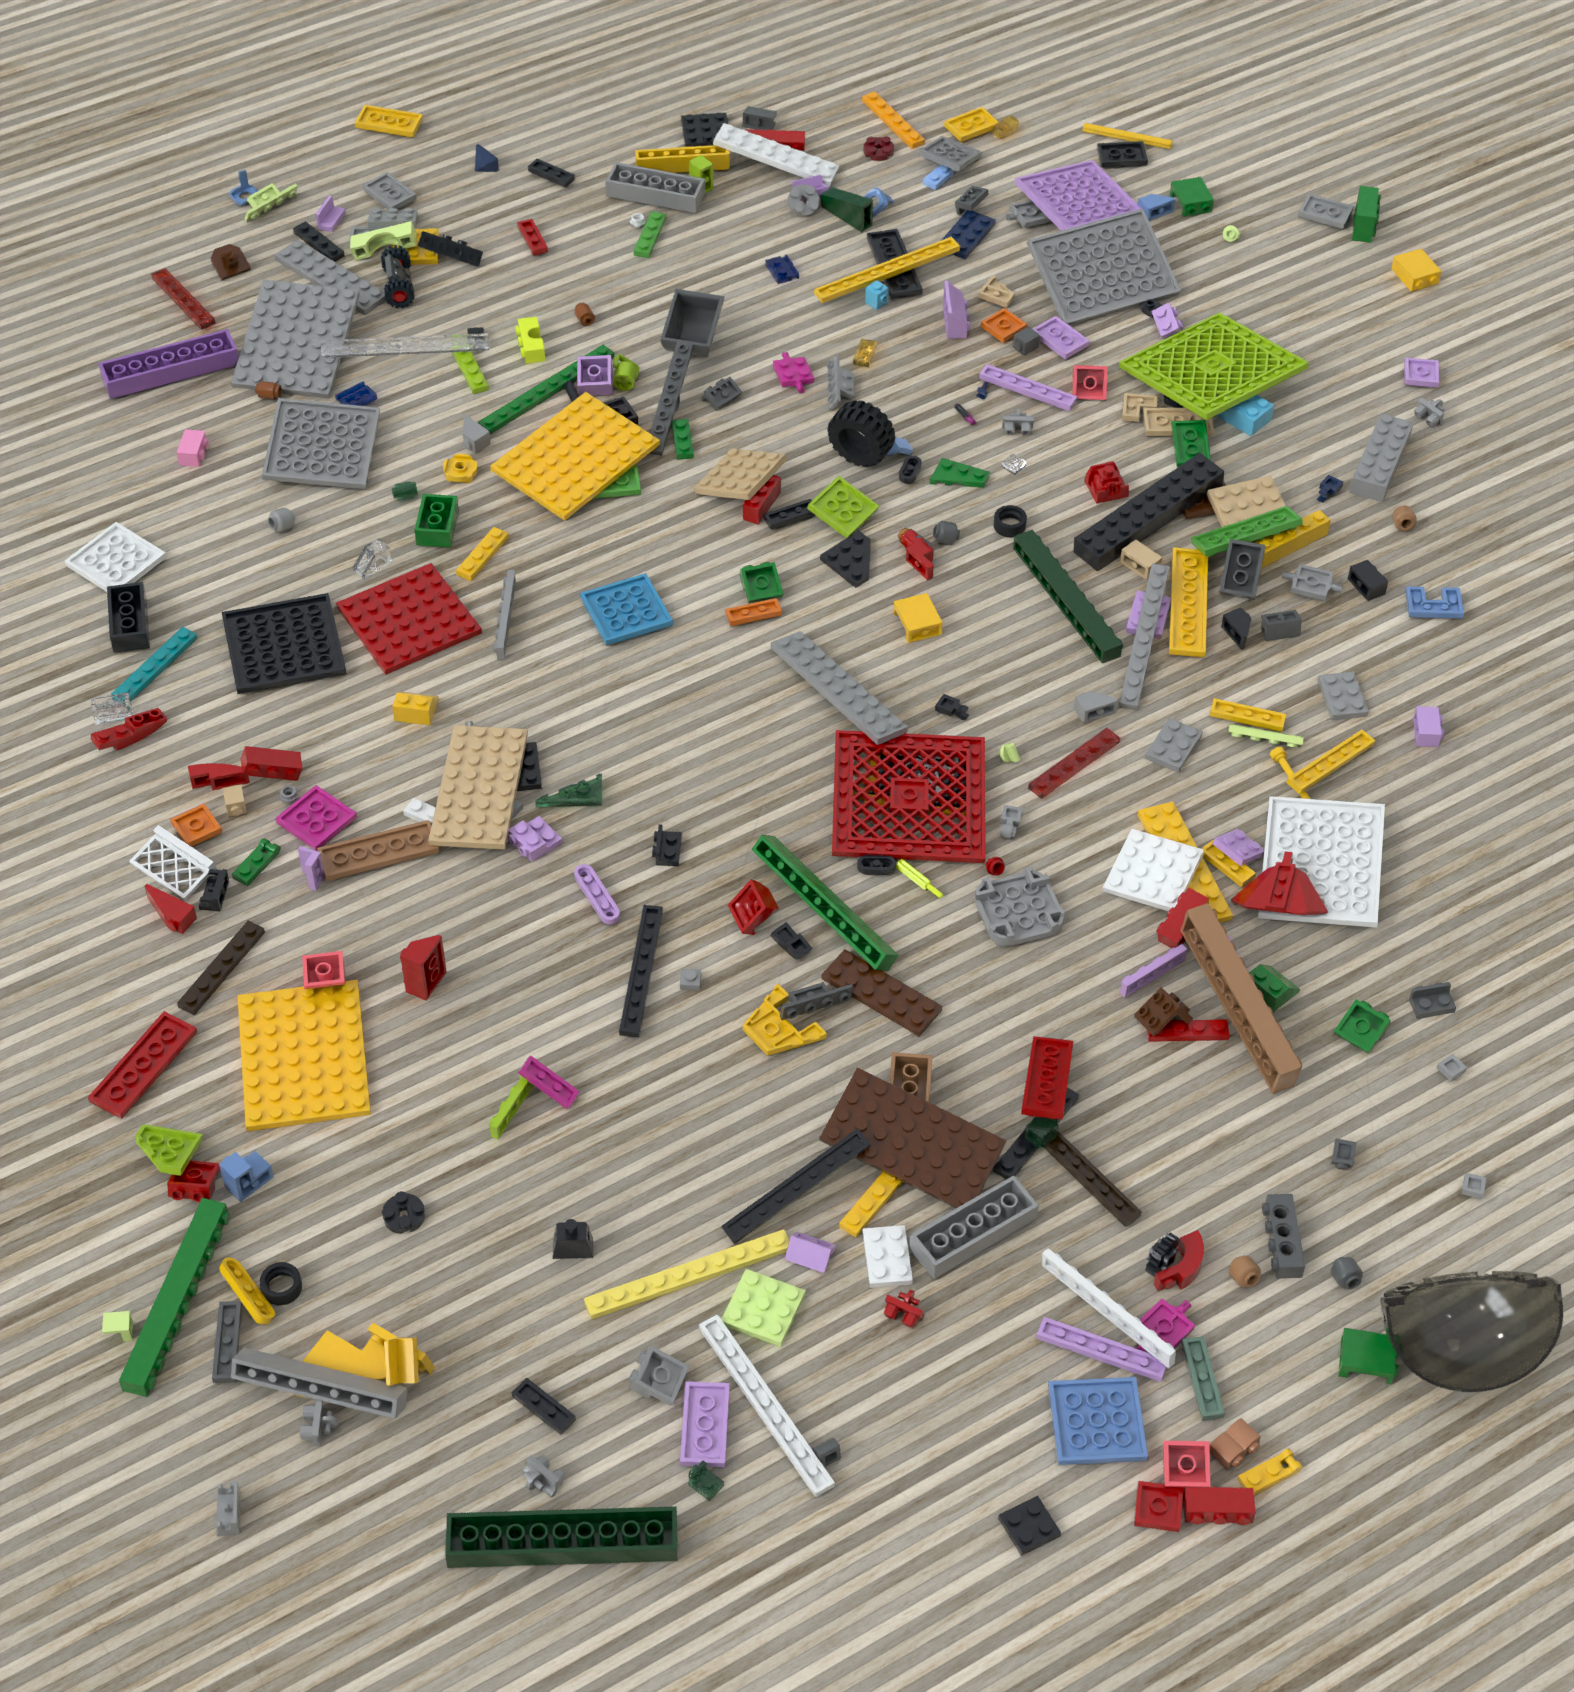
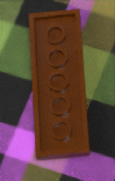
M845 949L821 976L822 980L836 988L852 984L854 989L851 997L919 1037L942 1011V1005L882 970H875L868 962Z

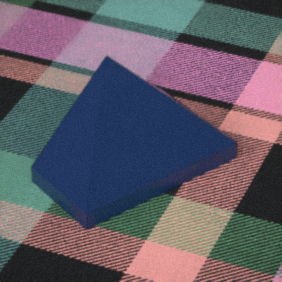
M477 144L475 171L498 172V158Z

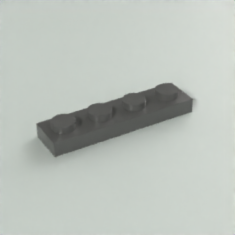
M241 1301L219 1302L212 1373L213 1383H232L236 1381V1379L231 1378L232 1358L238 1353L242 1314Z

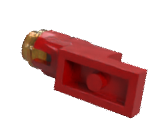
M903 528L898 534V539L906 548V561L927 581L932 579L934 571L932 563L934 556L933 544L914 530Z

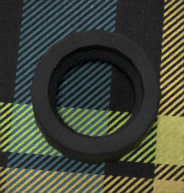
M1014 505L1002 506L994 514L993 527L999 535L1012 538L1026 530L1027 515L1020 507ZM1004 518H1014L1019 523L1009 525L1001 520Z
M277 1262L269 1265L262 1272L260 1288L269 1303L286 1305L299 1297L302 1291V1280L295 1266L286 1262ZM287 1275L293 1278V1285L286 1291L274 1292L268 1287L269 1282L277 1276Z

